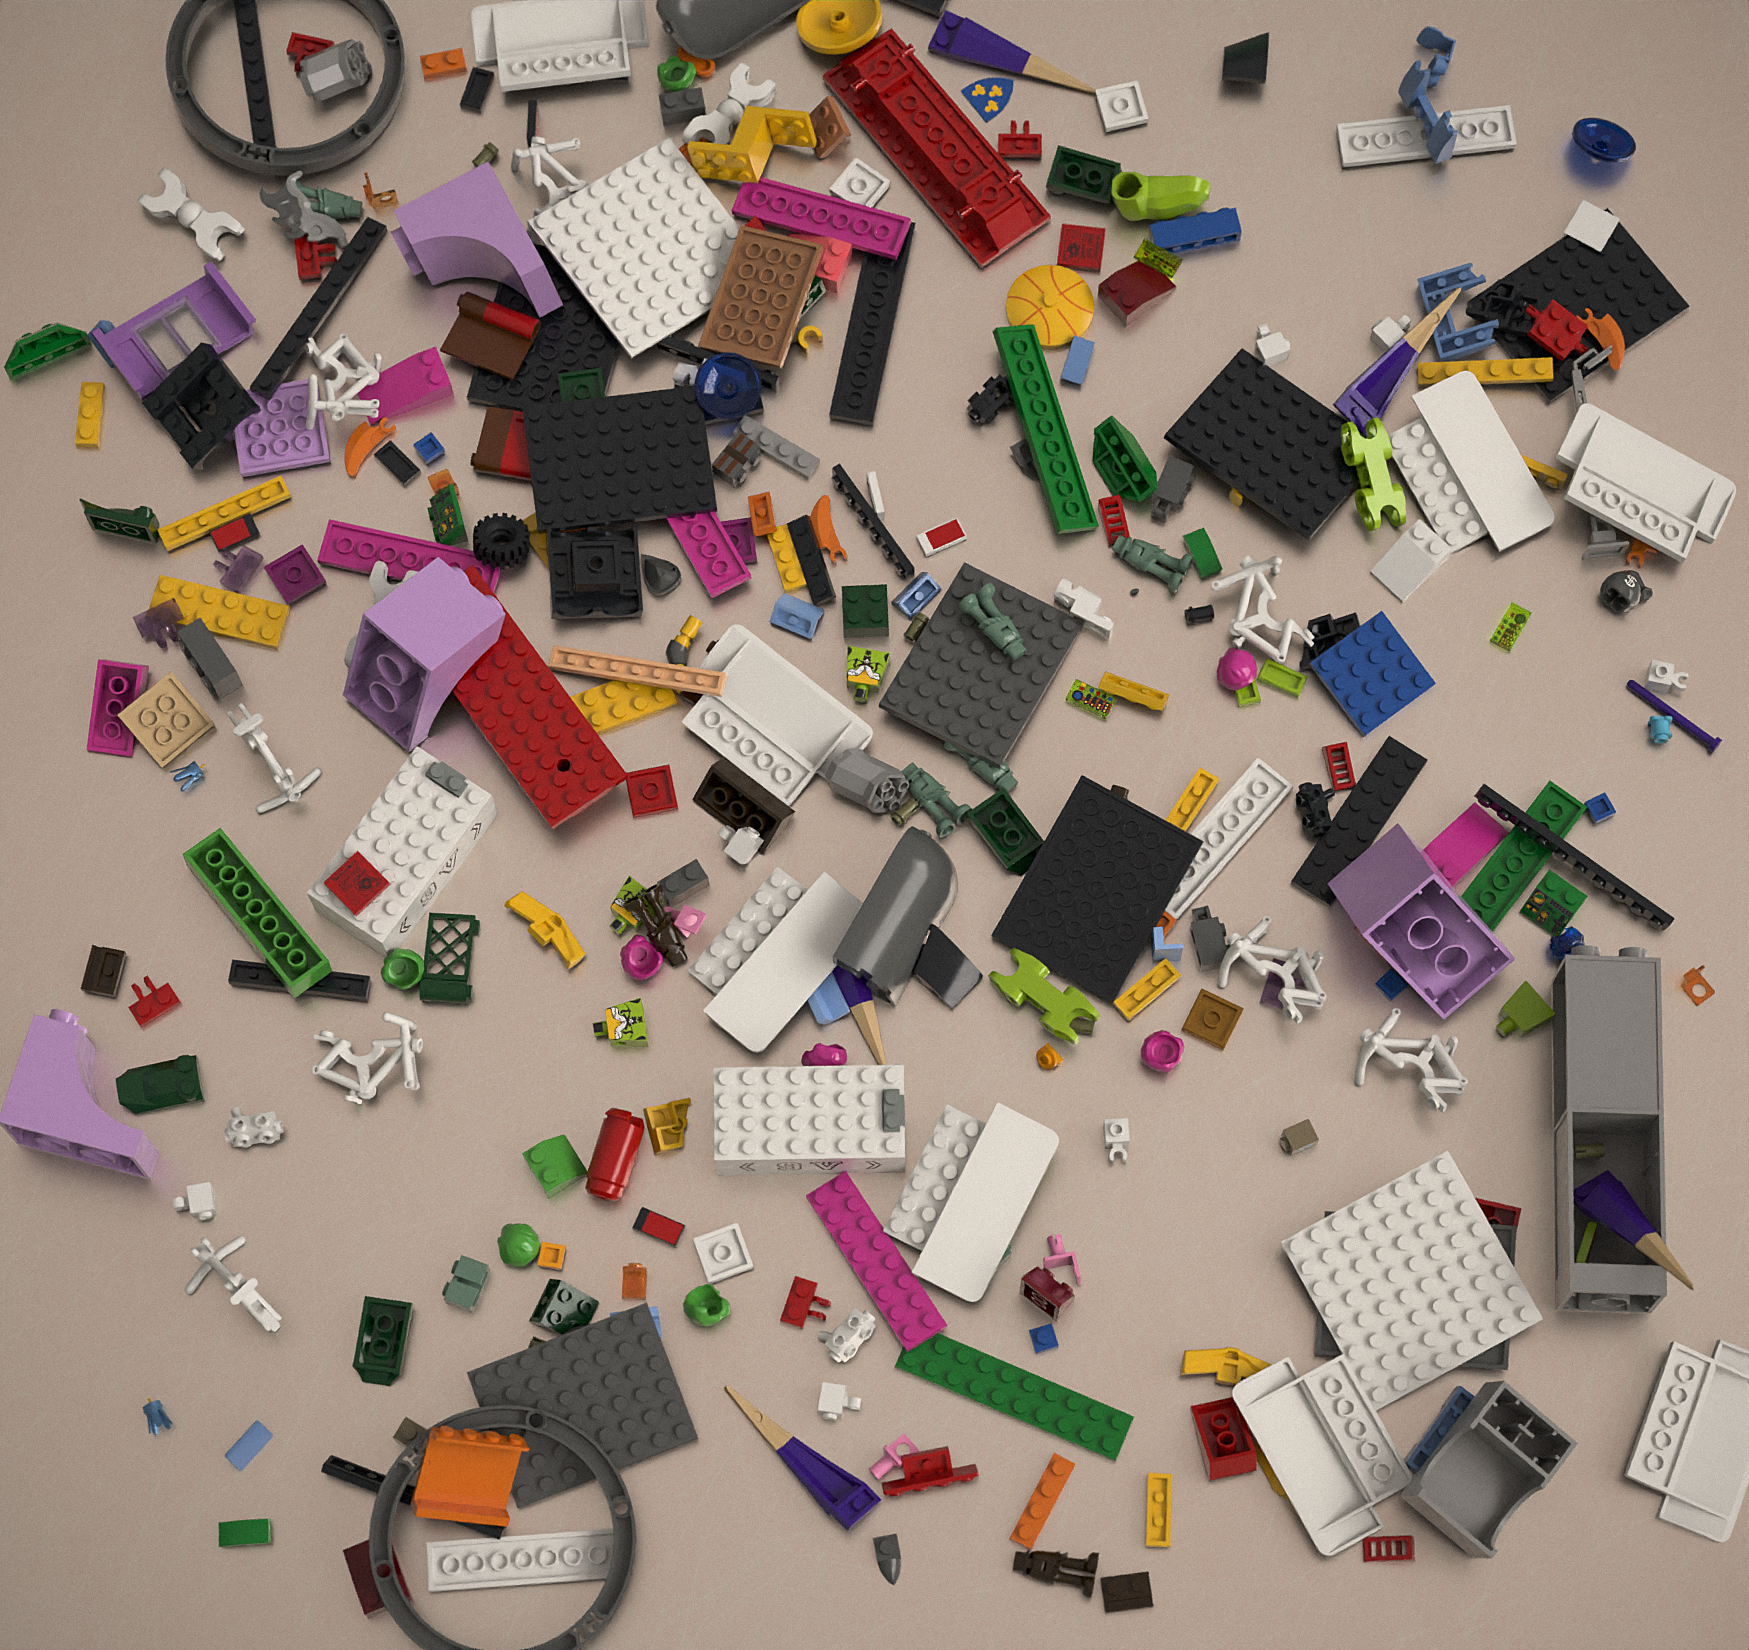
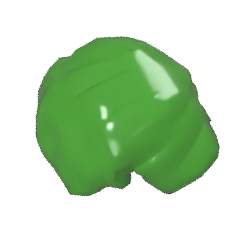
M675 55L670 56L666 63H661L657 66L659 82L665 90L670 92L687 89L692 84L697 73L693 63L684 62Z
M395 948L393 952L384 958V966L381 969V977L384 982L393 984L398 989L406 990L421 980L424 973V960L412 950Z
M521 1223L506 1224L502 1228L501 1236L497 1240L502 1261L512 1267L526 1266L538 1255L541 1246L539 1237L532 1227Z
M712 1284L696 1287L687 1294L683 1302L686 1316L694 1323L707 1327L727 1317L730 1314L731 1307L728 1300L719 1295L720 1292Z

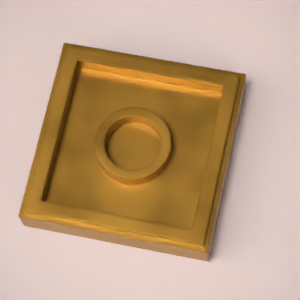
M1201 988L1181 1031L1224 1051L1244 1008Z

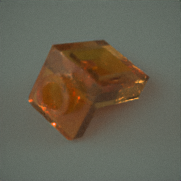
M629 1263L628 1266H623L622 1299L646 1300L648 1271L646 1267H642V1264Z

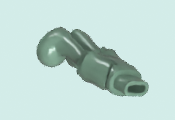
M296 179L297 188L307 198L318 200V202L310 201L312 211L335 219H342L345 216L346 219L360 217L362 201L353 200L352 196H346L342 193L328 190L325 187L324 190L319 186L317 190L301 185Z
M1119 535L1112 551L1120 554V558L1125 559L1139 571H1148L1168 583V588L1176 593L1189 571L1194 555L1185 554L1181 559L1174 558L1165 553L1166 549H1159L1160 545ZM1158 561L1176 572L1168 571L1155 563Z
M992 583L986 584L977 592L976 596L975 594L966 596L959 603L958 608L975 618L980 623L978 627L983 631V634L988 636L998 648L1003 650L1004 654H1009L1013 660H1016L1027 652V649L1022 644L1024 641L1020 637L1012 619L1009 616H1004L994 604L992 597L995 594V587ZM979 606H981L991 618H988Z
M945 742L944 747L947 750L961 754L968 760L966 765L972 767L973 771L994 785L996 789L1005 788L1009 792L1019 783L1012 776L1014 773L1010 771L1005 761L999 769Z
M912 762L901 771L909 782L908 790L920 807H925L937 822L936 833L940 838L953 832L956 825L938 808L935 802L938 801L958 825H961L968 818L966 814L972 808L968 804L956 805L948 797L951 792L946 791L945 786L937 782L922 768H918Z

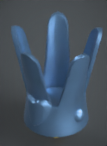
M193 761L186 767L170 771V773L183 770L174 776V781L191 776L181 787V792L192 782L204 776L201 768L205 764L199 767Z
M148 1398L149 1403L143 1406L142 1409L147 1416L149 1434L151 1433V1428L154 1435L158 1434L157 1427H160L162 1423L167 1429H170V1424L173 1423L163 1411V1405L160 1400L151 1402V1399Z

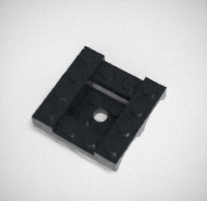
M203 342L142 402L152 417L162 423L181 448L180 454L189 466L196 470L204 468L203 462L213 450L229 443L234 438L233 432L244 419L261 411L212 345ZM212 403H215L216 411L211 415L209 407ZM179 406L184 407V409L187 411V413L190 415V417L193 419L196 425L200 428V432L196 430V428L186 417V415L183 413Z
M637 526L616 532L602 531L597 529V527H587L582 531L564 533L547 528L546 550L549 566L551 619L641 617L643 604ZM597 559L601 561L602 567L595 569L590 565V561Z

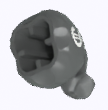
M1633 570L1611 574L1604 580L1600 588V598L1603 603L1619 613L1633 609L1639 601L1649 600L1653 595L1652 589L1646 587L1639 573Z

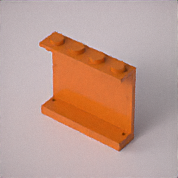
M441 1426L440 1428L431 1427L410 1504L415 1517L508 1527L510 1517L506 1511V1506L522 1451L529 1452L525 1439L517 1434L506 1436L499 1435L493 1431L481 1433L472 1429L455 1430L448 1426Z

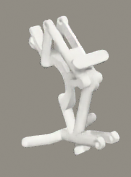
M532 137L529 149H514L511 169L514 171L518 170L520 159L531 157L534 186L539 187L543 184L547 187L550 194L547 206L543 209L536 208L533 218L558 204L559 200L568 198L589 185L585 180H577L549 155L578 150L580 146L578 138L544 145V138ZM540 158L566 180L570 186L557 189L554 181L546 174L541 173ZM528 225L527 233L532 243H535L536 234Z
M340 334L339 338L324 352L317 348L313 338H308V343H305L307 356L314 357L319 369H324L327 366L334 368L338 376L333 381L327 379L323 383L327 401H317V376L311 374L308 377L309 399L305 427L308 430L314 428L317 410L330 412L332 419L335 421L341 420L344 415L378 417L379 411L374 408L379 407V400H352V398L366 385H373L379 380L381 369L380 353L374 354V362H367L350 342L347 334ZM343 353L356 369H346L336 358ZM346 379H356L357 382L336 400L334 392L339 391L345 384Z
M1249 555L1239 564L1243 569L1213 581L1211 589L1218 591L1245 580L1236 617L1229 623L1230 633L1234 636L1242 637L1239 639L1235 638L1232 643L1236 648L1240 649L1242 643L1248 640L1279 664H1282L1286 659L1292 633L1301 636L1310 647L1314 645L1312 640L1315 637L1307 628L1302 630L1293 619H1287L1283 623L1277 622L1267 612L1268 600L1274 601L1276 594L1263 575V571L1270 569L1273 574L1279 573V565L1282 563V559L1272 556L1266 561L1256 563ZM1254 579H1256L1263 591L1257 606L1258 614L1245 618ZM1264 624L1271 630L1282 632L1279 649L1277 650L1250 629Z
M242 703L238 707L247 720L243 718L238 721L230 710L226 712L235 726L234 734L241 736L246 745L252 748V750L255 748L259 749L267 762L268 768L274 775L273 778L279 790L284 791L279 796L257 805L256 811L258 813L266 812L288 800L291 802L298 800L301 796L300 792L320 776L321 769L318 767L314 768L299 783L294 785L295 779L289 767L285 768V774L265 743L268 737L258 725L263 721L262 715L255 714L251 716Z
M1264 916L1245 937L1241 938L1238 933L1228 937L1227 942L1230 947L1226 951L1220 965L1217 985L1220 988L1226 986L1231 963L1238 957L1244 959L1260 976H1264L1267 971L1274 972L1282 978L1285 987L1280 990L1278 1000L1285 1007V1017L1288 1020L1294 1019L1296 1023H1300L1303 1016L1294 1004L1311 1006L1318 1010L1322 1008L1323 1001L1327 997L1315 975L1324 957L1321 950L1315 951L1312 959L1309 960V953L1304 947L1287 950L1254 944L1267 932L1268 926L1272 921L1269 916ZM1251 953L1285 958L1288 961L1281 966L1268 960L1258 961ZM1296 968H1298L1308 991L1295 989L1294 979L1291 974Z
M1393 1008L1375 1034L1370 1029H1366L1359 1038L1365 1045L1356 1064L1355 1083L1356 1085L1364 1083L1366 1063L1370 1056L1376 1052L1398 1069L1403 1068L1405 1063L1418 1067L1424 1074L1419 1090L1427 1096L1428 1106L1432 1110L1439 1109L1441 1112H1444L1447 1104L1437 1093H1452L1461 1096L1464 1093V1087L1468 1083L1451 1059L1456 1050L1458 1039L1455 1036H1451L1446 1046L1443 1047V1041L1437 1035L1428 1036L1426 1039L1386 1038L1393 1027L1396 1026L1401 1014L1400 1009ZM1385 1047L1424 1049L1418 1057L1403 1052L1393 1054ZM1432 1057H1434L1447 1078H1435L1433 1070L1428 1064Z
M384 1013L382 1019L385 1022L400 1026L401 1037L372 1040L371 1046L373 1050L365 1056L353 1055L350 1051L351 1043L349 1040L335 1038L332 1032L320 1031V1035L314 1034L313 1039L331 1042L334 1047L317 1065L313 1066L312 1072L315 1075L350 1088V1096L344 1095L343 1100L362 1104V1099L368 1100L374 1097L376 1086L402 1059L405 1077L404 1086L417 1091L420 1088V1084L417 1078L414 1052H421L423 1041L419 1038H412L410 1035V1031H415L417 1028L415 1022L395 1014ZM399 1047L371 1078L368 1065L378 1060L384 1054L386 1048ZM342 1057L348 1063L357 1067L359 1081L330 1069Z
M239 1236L214 1253L211 1243L203 1237L201 1239L202 1243L196 1248L193 1247L190 1251L200 1262L205 1263L199 1267L187 1284L185 1292L192 1294L205 1275L213 1268L226 1282L224 1286L233 1294L230 1298L232 1304L237 1305L240 1302L267 1331L270 1329L273 1332L277 1331L281 1327L277 1320H281L282 1317L254 1289L258 1281L255 1278L246 1281L239 1272L234 1275L220 1262L226 1255L244 1245L246 1242L245 1238Z

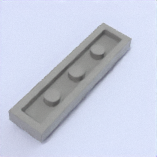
M744 415L733 431V436L740 431L760 445L763 454L807 480L820 463L818 457Z

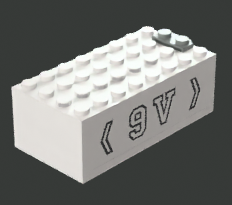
M416 746L307 892L315 911L383 957H387L395 948L401 947L498 816L492 795L452 767ZM359 851L387 879L390 886L356 917L323 882Z
M904 1065L714 1068V1162L717 1175L843 1173L844 1171L847 1173L905 1172Z

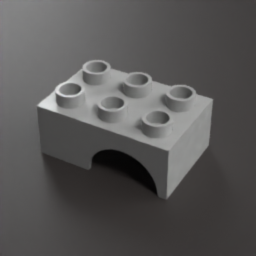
M1505 1381L1485 1382L1400 1496L1471 1557L1492 1559L1498 1551L1495 1549L1496 1539L1505 1523L1525 1500L1547 1486L1578 1443Z

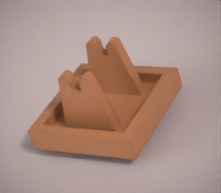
M826 96L809 114L817 139L814 149L818 158H826L839 143L846 141L845 137L851 136L833 96Z

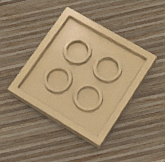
M171 671L117 715L161 768L215 725Z

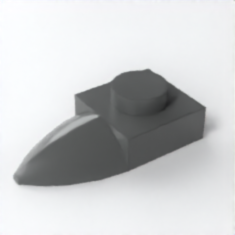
M1027 438L1010 446L1019 466H1023L1032 477L1040 480Z
M897 1533L873 1538L879 1569L884 1578L892 1585L896 1584L901 1571V1554Z

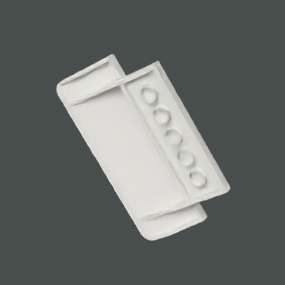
M522 0L477 6L471 12L477 67L498 65L501 92L631 76L628 49L649 46L643 0Z
M1459 372L1411 396L1422 417L1388 435L1392 446V458L1434 532L1452 548L1451 554L1487 534L1490 535L1500 552L1542 531L1553 523V510L1472 372Z
M1588 403L1582 404L1578 408L1555 456L1556 460L1575 469L1563 499L1681 563L1686 559L1695 535L1711 544L1713 543L1736 494V486L1731 480Z
M739 624L728 628L698 667L699 669L726 673L727 678L722 697L704 694L681 722L788 806L792 804L816 773L828 781L825 775L834 758H842L844 756L842 752L846 749L864 750L873 736L872 729L866 722L748 629Z
M777 867L687 970L691 976L716 994L703 1012L752 1052L763 1051L837 966L833 963V955L863 903L826 872H823L809 889H806Z
M998 1102L987 1124L954 1107L946 1105L883 1232L922 1251L912 1273L966 1301L976 1302L980 1300L1059 1145L1057 1133Z
M1717 1340L1710 1358L1677 1342H1671L1624 1476L1663 1493L1656 1519L1715 1542H1724L1730 1537L1749 1483V1350L1723 1340Z
M1343 1354L1301 1377L1290 1358L1287 1357L1234 1386L1232 1397L1321 1554L1325 1556L1335 1555L1384 1528L1373 1505L1407 1487L1413 1476Z

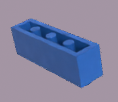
M1227 207L1211 213L1200 212L1196 216L1191 217L1180 216L1166 222L1164 220L1156 221L1149 228L1151 244L1156 249H1161V252H1167V255L1240 241L1242 233L1236 208L1229 209Z

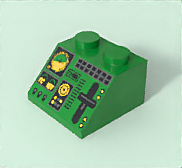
M451 484L430 498L431 507L427 508L430 521L435 520L436 527L432 528L435 540H440L441 544L449 546L468 541L455 488Z
M1549 869L1519 913L1558 939L1588 896Z

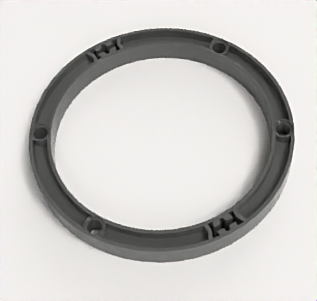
M186 0L180 8L170 29L166 45V74L170 95L179 117L189 132L205 148L226 162L246 170L268 175L290 176L298 171H301L302 175L326 170L348 161L372 144L389 124L398 107L404 86L405 58L401 32L396 19L384 0H348L372 24L381 42L385 57L381 85L366 112L354 124L338 135L308 146L293 148L268 147L238 138L221 128L204 112L192 93L187 77L188 55L194 36L206 17L225 0ZM394 37L395 39L388 40L387 38ZM178 88H184L182 91H176ZM361 131H367V132H368L367 134H364V135H363V134H360Z
M514 1405L485 1406L452 1415L433 1425L432 1427L438 1428L448 1426L455 1430L472 1429L476 1432L499 1429L521 1430L546 1437L572 1452L584 1463L597 1480L606 1498L613 1525V1554L606 1581L592 1606L572 1627L543 1644L522 1649L579 1650L596 1636L618 1607L627 1588L635 1558L636 1528L633 1507L626 1485L614 1463L604 1450L584 1431L554 1414L539 1409ZM534 1415H539L543 1419V1423L540 1427H532L529 1419ZM430 1427L412 1441L398 1456L380 1486L374 1503L369 1530V1555L372 1573L378 1592L388 1612L401 1630L421 1649L480 1650L459 1644L443 1636L425 1622L406 1598L394 1568L392 1530L396 1510L408 1483L421 1467L423 1457L416 1456L412 1460V1463L416 1464L415 1467L402 1459L405 1456L410 1459L414 1454L412 1449L414 1447L420 1449L424 1445L422 1440L425 1437L428 1441ZM426 1447L422 1450L423 1456H424V1452H425ZM619 1501L625 1502L628 1506V1511L624 1514H618L614 1510V1505ZM381 1565H387L391 1569L390 1575L386 1578H380L377 1575V1569ZM591 1612L596 1617L604 1619L601 1624L597 1621L592 1627L594 1632L587 1631L582 1636L585 1640L580 1643L579 1636L573 1630L577 1628L578 1633H580L584 1628L582 1623L584 1621L589 1623L594 1619L593 1616L589 1615Z

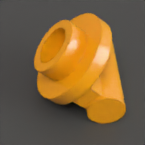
M1049 1043L1040 1048L1036 1054L1040 1066L1047 1070L1060 1065L1064 1061Z

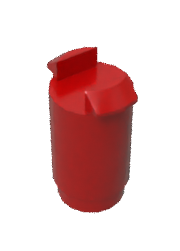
M611 1108L605 1113L607 1118L603 1119L586 1175L588 1180L585 1189L591 1196L616 1202L622 1198L623 1191L628 1186L645 1126L643 1118L631 1116L632 1112Z

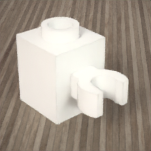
M1406 315L1400 318L1397 323L1389 316L1383 321L1379 320L1371 328L1370 339L1385 353L1406 334L1404 331L1410 327L1409 323H1411V320Z
M1266 323L1257 326L1259 340H1256L1254 350L1258 359L1267 366L1287 360L1291 346L1288 339L1283 338L1281 331L1271 335Z
M1652 659L1647 670L1644 688L1667 694L1670 686H1673L1677 691H1684L1686 685L1680 684L1678 679L1687 680L1688 674L1685 672L1673 674L1675 664Z
M726 825V827L722 826L718 832L719 836L729 841L724 852L741 865L751 861L764 841L759 837L760 834L751 827L740 828L735 832L733 828Z
M1128 1118L1104 1119L1105 1149H1111L1109 1153L1110 1162H1114L1115 1153H1120L1123 1157V1162H1126L1127 1152L1124 1148H1128L1130 1142Z
M210 1182L186 1186L188 1197L172 1199L173 1209L176 1212L190 1208V1214L198 1220H207L212 1218V1215L217 1214L214 1187Z
M822 1382L818 1414H821L823 1419L836 1420V1417L842 1418L843 1408L860 1410L861 1398L846 1397V1385Z

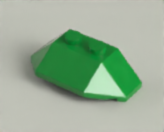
M58 322L47 324L42 329L33 333H26L15 341L4 368L11 380L90 346L92 343L86 331Z
M1113 416L1108 417L1094 428L1093 462L1114 496L1120 495L1123 499L1141 502L1158 489L1156 471L1132 433Z

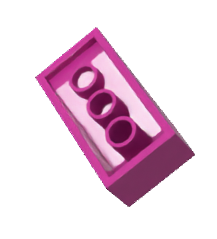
M436 346L416 353L379 373V380L376 383L366 385L358 392L360 400H379V407L374 408L379 411L378 417L372 418L367 416L370 426L380 423V420L384 417L391 419L454 395L452 385Z
M98 659L86 750L132 756L136 737L117 715L145 693L149 665Z
M1474 802L1441 832L1424 851L1450 884L1456 888L1509 832Z

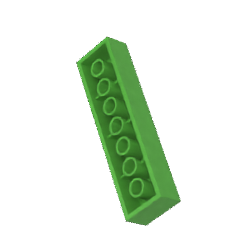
M221 828L183 853L188 868L294 998L332 972L329 960Z

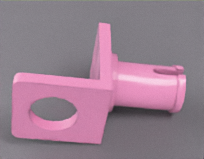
M684 905L681 912L670 906L664 908L666 912L671 911V918L675 920L674 926L684 937H688L690 933L696 934L707 916L704 912Z
M1055 1234L1056 1244L1053 1235L1047 1237L1051 1256L1043 1258L1044 1268L1051 1269L1072 1264L1076 1283L1080 1285L1081 1276L1075 1251L1065 1253L1062 1235Z
M905 1434L901 1435L889 1447L885 1445L883 1447L884 1456L869 1468V1471L877 1480L893 1466L899 1470L903 1467L901 1457L896 1453L898 1445L907 1444L910 1447L909 1454L919 1452V1449Z

